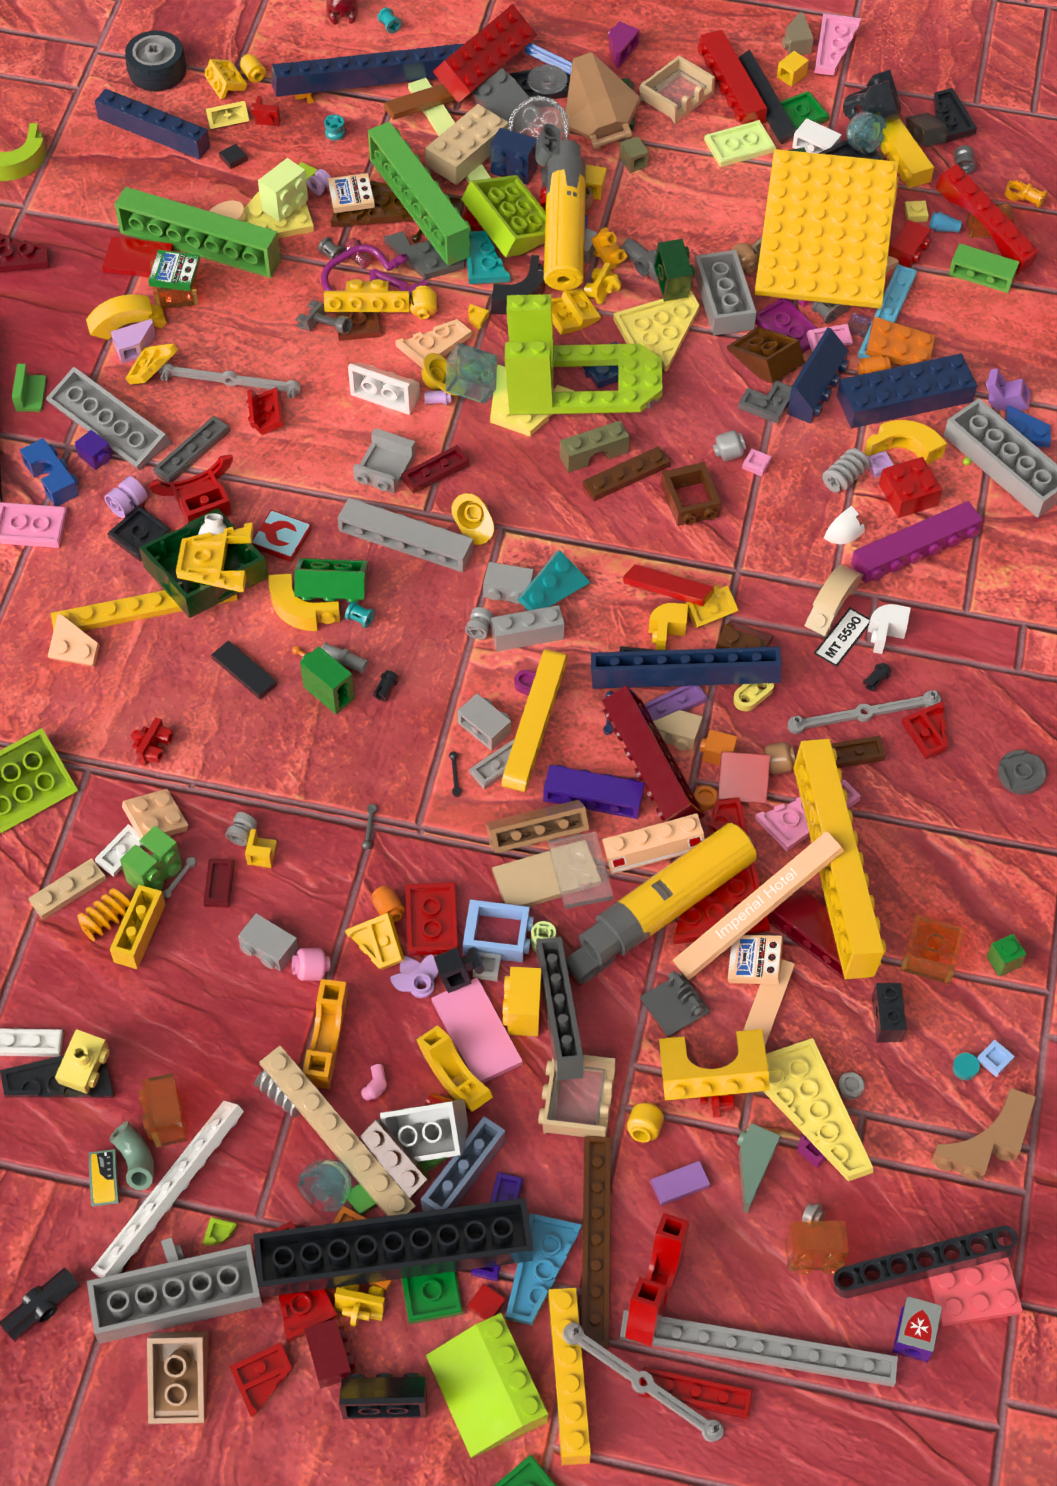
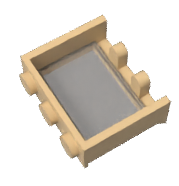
M679 55L649 79L642 82L639 88L640 101H645L671 117L674 124H676L714 95L715 76Z
M583 1055V1078L557 1081L554 1059L552 1058V1060L547 1061L546 1075L550 1076L549 1084H544L542 1099L546 1100L545 1108H540L538 1124L543 1125V1134L554 1133L578 1137L607 1136L616 1071L615 1058Z

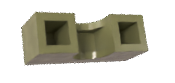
M620 420L560 440L559 457L567 472L570 473L588 467L589 459L598 452L604 451L608 460L628 453L630 436Z

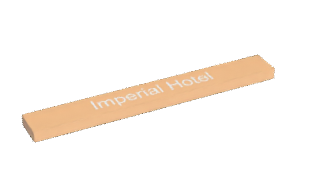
M826 831L674 958L673 962L688 980L693 978L844 851L843 848Z

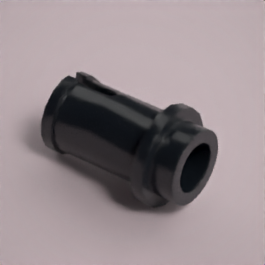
M885 663L876 664L874 671L863 680V685H866L865 688L874 692L884 679H889L891 668Z
M386 670L385 673L381 674V680L373 692V696L378 700L382 698V701H386L393 686L398 683V675L390 670Z

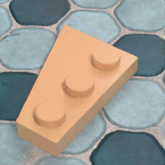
M456 319L434 327L433 331L424 334L421 332L413 334V338L403 340V338L396 340V347L423 369V361L426 355L437 353L444 357L471 338L472 331Z

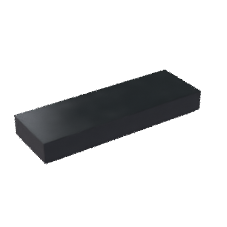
M229 640L211 654L212 659L258 699L263 698L277 686L275 679Z

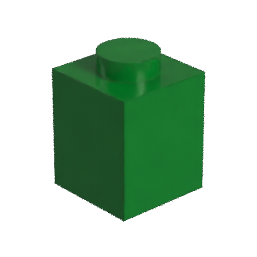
M1011 934L992 943L986 957L998 976L1001 977L1020 968L1027 954L1014 934Z

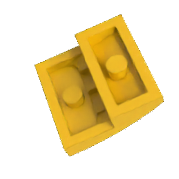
M582 288L564 291L562 297L551 299L553 324L560 335L586 328L601 318Z

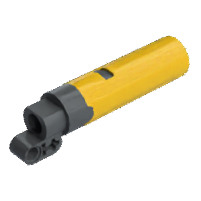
M727 823L597 915L595 918L596 923L579 934L582 947L566 959L569 973L580 985L588 982L610 966L616 959L617 954L626 955L754 863L757 859L756 849L747 833L738 825Z

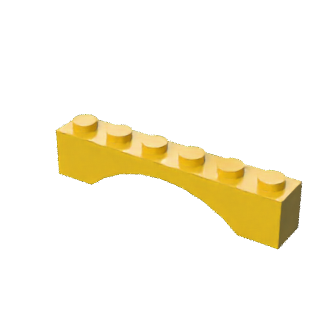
M576 1288L549 1289L548 1305L556 1380L561 1466L590 1464L591 1453L582 1350L577 1344H567L562 1337L563 1329L568 1324H579Z

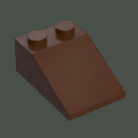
M762 327L755 328L727 346L728 351L757 377L771 383L779 381L781 377L795 371L798 366L805 363L798 339Z

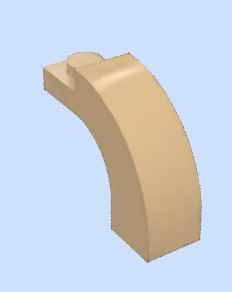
M843 564L837 566L818 593L813 603L814 607L804 626L823 636H827L842 604L849 595H854L864 574Z

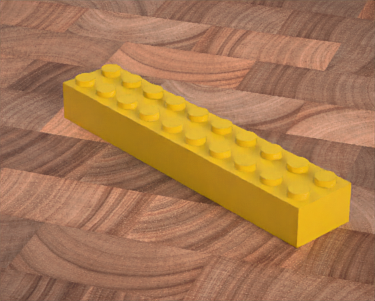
M830 739L801 741L793 769L811 843L828 831L844 850L819 871L844 978L846 980L874 977L878 967L881 966L883 954H886V944L884 939L880 938V920L874 914V897L869 895L868 874L863 871V854L858 852V835L856 830L852 828V812L850 809H847L846 789H842L841 769L836 766V750L832 748Z

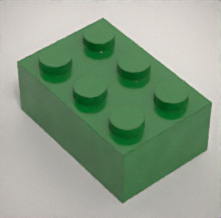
M299 558L295 568L294 597H300L302 600L323 598L325 601H336L337 598L346 599L348 602H359L360 599L365 598L368 587V560Z

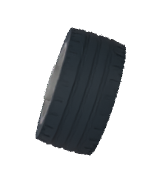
M152 30L138 34L127 44L125 49L127 71L131 81L137 87L147 91H163L173 88L183 80L186 72L185 53L182 43L173 34Z

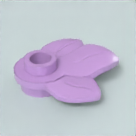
M432 954L428 955L421 964L410 957L404 956L405 961L400 963V974L390 977L393 986L401 992H411L417 998L430 996L434 991L433 980L439 973L434 956ZM420 984L426 985L425 989H418L417 987Z

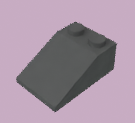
M503 68L472 91L475 104L481 105L509 122V130L522 134L543 117L541 111L516 80Z

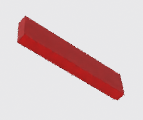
M636 564L623 576L624 584L704 606L714 594L713 586Z
M646 1366L643 1367V1371L648 1372L652 1376L655 1384L688 1407L743 1419L749 1418L753 1389ZM641 1378L640 1385L646 1386V1380ZM648 1393L638 1394L641 1397L655 1399Z

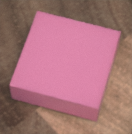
M751 449L743 462L742 469L763 476L771 462L772 456Z

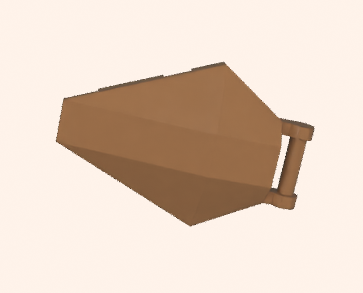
M592 52L573 58L564 118L565 128L591 140L594 151L618 140L633 138L629 126L640 104V97Z

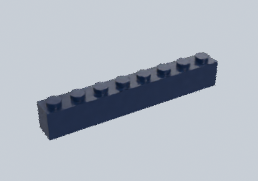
M780 647L591 653L592 688L781 683Z

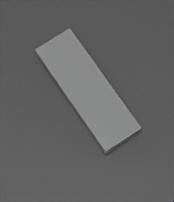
M515 739L469 769L470 775L483 789H486L503 777Z

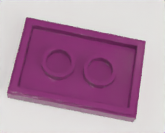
M782 298L756 313L755 324L758 327L798 339L802 353L811 349L807 332L818 328L787 298Z

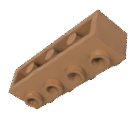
M579 800L485 822L489 845L495 853L508 852L518 847H529L538 842L553 841L559 837L578 835L583 831L589 830L586 809Z

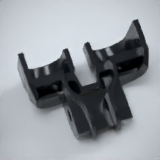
M890 69L874 74L867 83V88L848 95L844 100L843 112L851 121L863 122L881 114L884 122L900 119L901 105Z

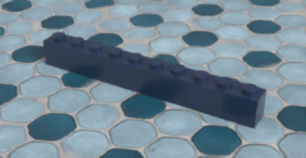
M464 43L272 64L271 84L275 96L280 97L411 82L427 78V80L437 79L438 77L433 71L463 46Z

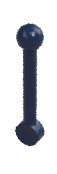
M608 691L606 693V697L610 696L614 692ZM606 717V725L603 728V732L605 735H610L613 732V727Z

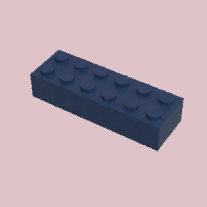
M962 353L840 379L837 398L852 429L972 403L977 384Z

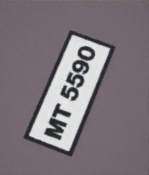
M849 607L813 654L837 667L868 628L870 618Z

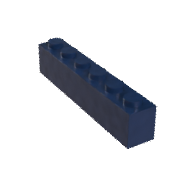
M106 88L95 100L97 116L102 121L199 160L210 148L208 129Z

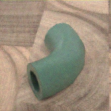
M125 1121L115 1129L109 1141L121 1152L127 1163L128 1172L126 1180L128 1185L136 1190H145L150 1187L154 1178L155 1164L150 1148L141 1134L133 1125Z

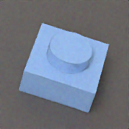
M994 1040L977 1059L981 1065L997 1077L1013 1061L1015 1056Z

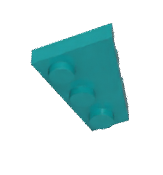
M486 231L470 232V257L467 258L469 284L510 282V275L503 267L501 258H498L495 247Z
M559 550L554 553L517 600L528 611L547 608L591 582Z

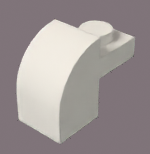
M888 604L877 608L873 612L867 632L872 633L870 642L875 643L874 653H883L886 636L904 639L911 607Z

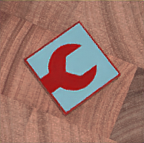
M270 510L251 544L257 550L292 562L310 533L312 526L310 523Z

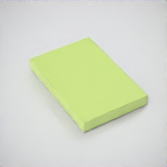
M760 120L707 134L704 138L720 167L774 153V149H776Z

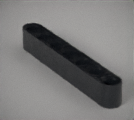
M999 1226L839 1268L834 1274V1288L840 1297L852 1298L1007 1258L1016 1251L1017 1233L1009 1226ZM1001 1237H1007L1012 1241V1244L1002 1246L997 1240ZM982 1244L986 1250L982 1253H976L971 1249V1246ZM953 1250L959 1254V1257L955 1260H949L944 1254L947 1251ZM923 1257H927L933 1263L931 1266L923 1267L918 1261ZM896 1264H901L906 1267V1271L902 1274H897L892 1271V1267ZM869 1271H876L880 1277L875 1281H871L865 1275ZM842 1278H850L853 1280V1284L845 1288L839 1285V1281Z

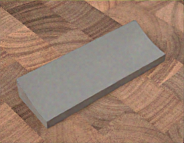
M75 367L69 371L46 398L52 406L87 432L93 430L109 443L112 451L139 471L156 454L172 444L165 433Z

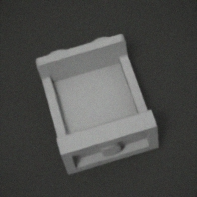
M374 428L371 434L372 443L361 463L355 464L353 467L354 480L364 485L376 487L381 491L395 494L402 481L401 473L408 470L416 456L415 441Z

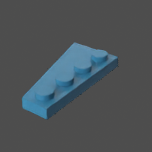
M532 1213L529 1214L533 1261L521 1262L517 1265L505 1320L533 1325L548 1296L549 1289L552 1288L582 1229L581 1224Z

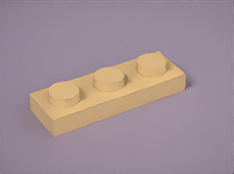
M91 858L28 899L41 919L44 920L104 882L106 878Z

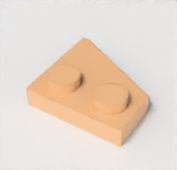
M58 614L48 658L95 667L100 645L64 616Z

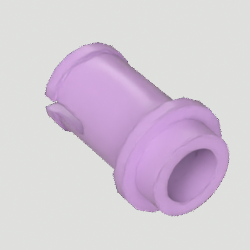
M443 390L425 391L424 393L425 405L441 403L447 405L452 403V395L447 394Z

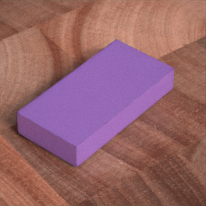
M700 1161L653 1178L650 1182L661 1206L710 1187Z

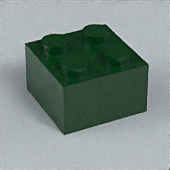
M683 239L657 244L653 267L664 302L687 298L693 286L692 278L695 277V269L693 264L690 265L689 248L684 245Z

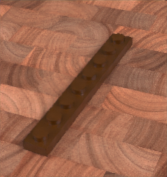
M585 1136L581 1327L586 1336L608 1350L611 1137Z

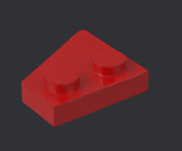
M942 701L904 717L901 722L925 759L945 752L948 747L947 736L945 735L946 723L943 716L944 704Z

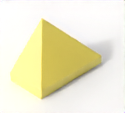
M245 101L206 109L210 129L249 121Z

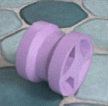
M318 169L315 172V176H310L307 179V185L314 194L321 195L324 193L325 188H329L327 178L331 177L325 170Z

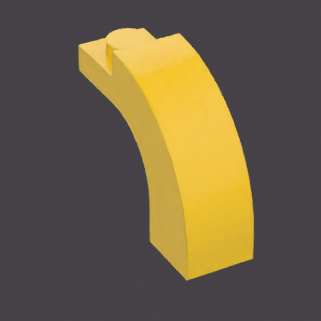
M137 294L122 295L109 299L96 307L86 319L90 335L106 340L112 337L111 331L117 330L128 323L152 319L155 327L163 328L166 324L162 307L150 304L148 296Z
M895 420L880 424L879 433L873 434L867 439L864 453L868 457L889 449L903 448L913 452L918 458L923 456L926 463L930 464L944 456L947 443L936 431L924 424L909 420Z
M292 574L269 575V590L273 608L277 615L287 624L302 630L318 631L317 623L331 624L340 622L339 602L310 603L303 601L298 597H294Z
M438 1025L416 1039L432 1071L455 1101L464 1099L465 1106L473 1112L493 1098L491 1091L463 1063L451 1037Z

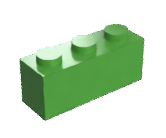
M959 243L951 262L949 275L1009 293L1016 276L1019 261Z

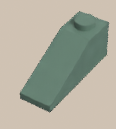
M752 1123L747 1131L742 1130L737 1144L741 1146L739 1151L742 1208L743 1212L747 1214L780 1138V1135Z

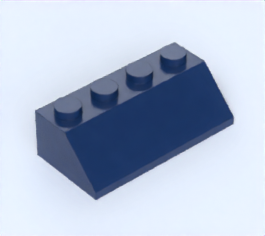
M829 327L821 337L791 388L787 414L810 424L815 416H820L823 409L822 404L824 401H829L832 394L831 389L837 387L841 378V372H846L850 362L847 360L848 349Z

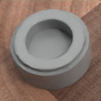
M853 1072L843 1074L837 1085L838 1092L843 1098L848 1100L859 1098L864 1090L862 1077Z

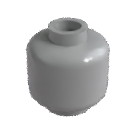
M735 430L717 435V444L713 445L716 457L721 456L725 462L742 457L744 450L747 449L742 434L737 433Z

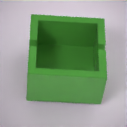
M154 826L139 840L140 844L153 853L151 856L135 844L120 859L126 881L135 889H137L138 885L161 891L164 886L163 881L176 876L182 866L177 842Z

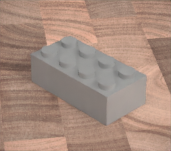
M731 250L696 255L694 263L695 280L712 335L754 330L756 310L737 251Z

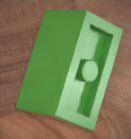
M17 364L12 393L14 407L16 411L41 412L47 379L45 375H29L26 364Z

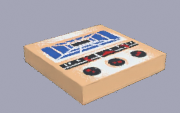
M368 173L327 178L334 213L375 208Z
M743 935L731 945L728 982L779 984L783 937L771 935Z

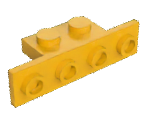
M353 279L346 281L345 291H324L325 312H409V291H389V281L380 279L372 281Z

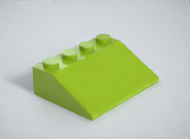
M517 175L470 181L461 200L505 257L522 255L545 243L546 212Z
M43 728L0 750V834L78 791Z
M502 1313L475 1324L426 1355L471 1459L548 1423L546 1408Z

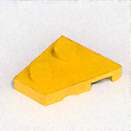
M383 914L345 930V933L359 945V948L371 958V961L379 969L384 970L405 961L391 914Z

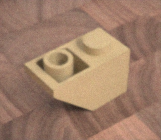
M679 710L653 722L665 743L673 745L679 750L693 751L701 730L703 717Z

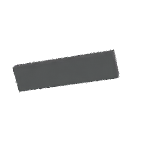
M215 416L211 417L153 468L154 474L165 482H174L230 432V426Z

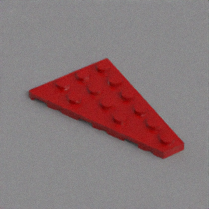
M740 798L716 801L705 839L727 823L738 825L749 836ZM755 862L681 914L675 934L673 935V944L695 942L760 887V881ZM768 916L764 917L744 935L769 932Z

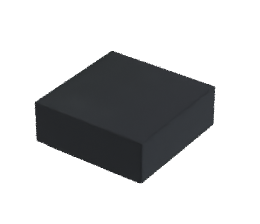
M237 144L219 152V157L230 169L247 161V155Z

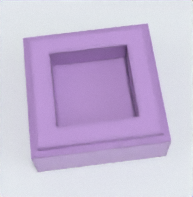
M886 451L868 456L870 461L869 470L874 478L881 476L883 468L894 465Z

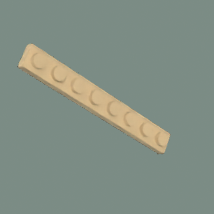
M281 1046L277 1047L260 1061L261 1067L386 1216L408 1214L415 1209L416 1206Z

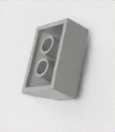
M464 1099L380 1113V1119L417 1162L463 1155L468 1130Z

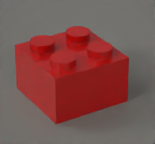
M923 456L882 469L879 486L897 518L938 506L942 488Z

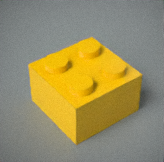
M510 967V976H505L503 1026H508V1035L538 1037L541 968Z

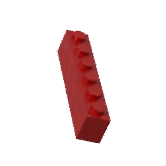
M723 30L700 35V44H698L699 55L703 56L706 67L715 76V82L718 83L721 94L725 95L729 108H732L736 121L740 122L741 125L758 120L765 124L767 107Z

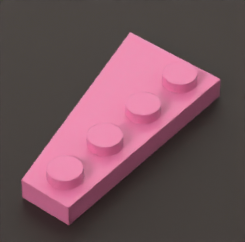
M823 14L814 73L824 75L835 74L861 25L862 18Z
M842 780L841 785L842 789H846L847 809L860 801L861 795L846 780ZM800 797L796 798V801L775 806L774 810L766 813L763 811L755 816V820L786 852L810 836Z

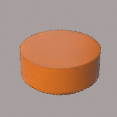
M703 785L694 792V796L702 810H711L715 807L718 794L713 787Z

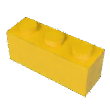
M138 885L110 947L114 963L138 969L166 905L162 891Z

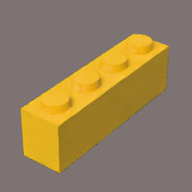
M882 118L875 120L871 132L872 138L879 144L883 154L890 161L898 162L897 172L909 189L931 182L934 166L902 121L897 119L891 122H884Z

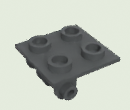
M671 972L668 975L669 980L640 996V999L667 1037L710 1013V1010L682 972Z

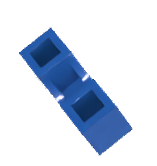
M42 438L20 449L23 463L34 478L41 474H49L42 478L41 482L45 494L54 506H59L79 496L77 490L79 482L73 473H68L65 461L58 459V454L52 444L48 445L45 439Z

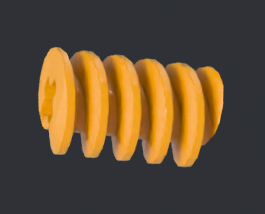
M114 888L109 890L110 896L104 894L101 897L102 903L97 900L93 903L94 909L87 907L85 909L86 915L83 913L77 915L82 930L94 942L96 940L93 934L96 932L103 936L101 927L104 926L110 930V920L118 924L119 919L117 915L120 914L124 917L126 914L125 909L131 903L124 894Z

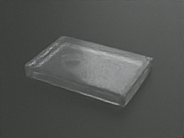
M596 832L548 841L564 909L613 900V893Z

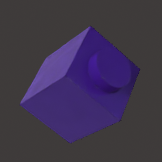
M93 430L88 431L75 442L78 456L95 470L108 463L112 458L109 443Z

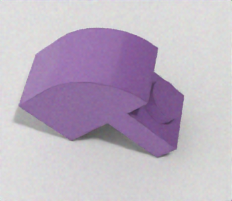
M998 368L990 370L989 379L986 381L987 390L989 391L988 403L995 409L1003 411L1006 410L1007 406L1020 411L1029 409L1031 391L1024 379L1006 382Z

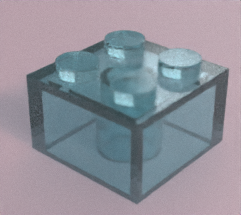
M458 342L447 357L446 391L485 404L496 390L497 355Z

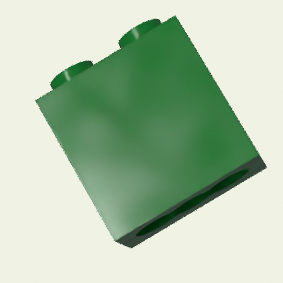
M318 646L311 653L309 652L303 656L300 661L303 687L334 714L339 713L355 699L352 673L321 647Z

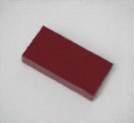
M209 859L203 901L204 907L229 908L234 860Z

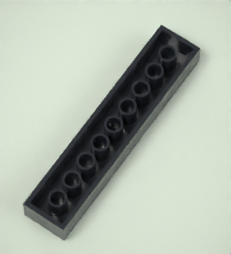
M526 1198L254 1234L257 1282L261 1298L533 1261V1245Z

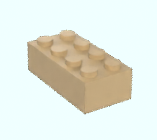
M477 104L425 148L426 166L457 185L491 156L492 140L500 127L509 130V122Z

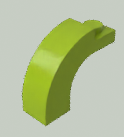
M38 123L29 124L27 140L20 148L9 152H0V181H12L23 178L34 172L43 163L47 152L43 132H40Z

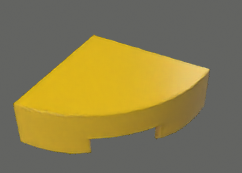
M470 304L468 309L470 323L475 328L481 330L489 317V310Z

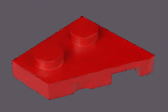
M281 1342L229 1366L250 1417H254L292 1370Z

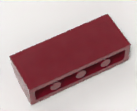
M799 888L767 915L769 923L845 981L828 909L802 888Z

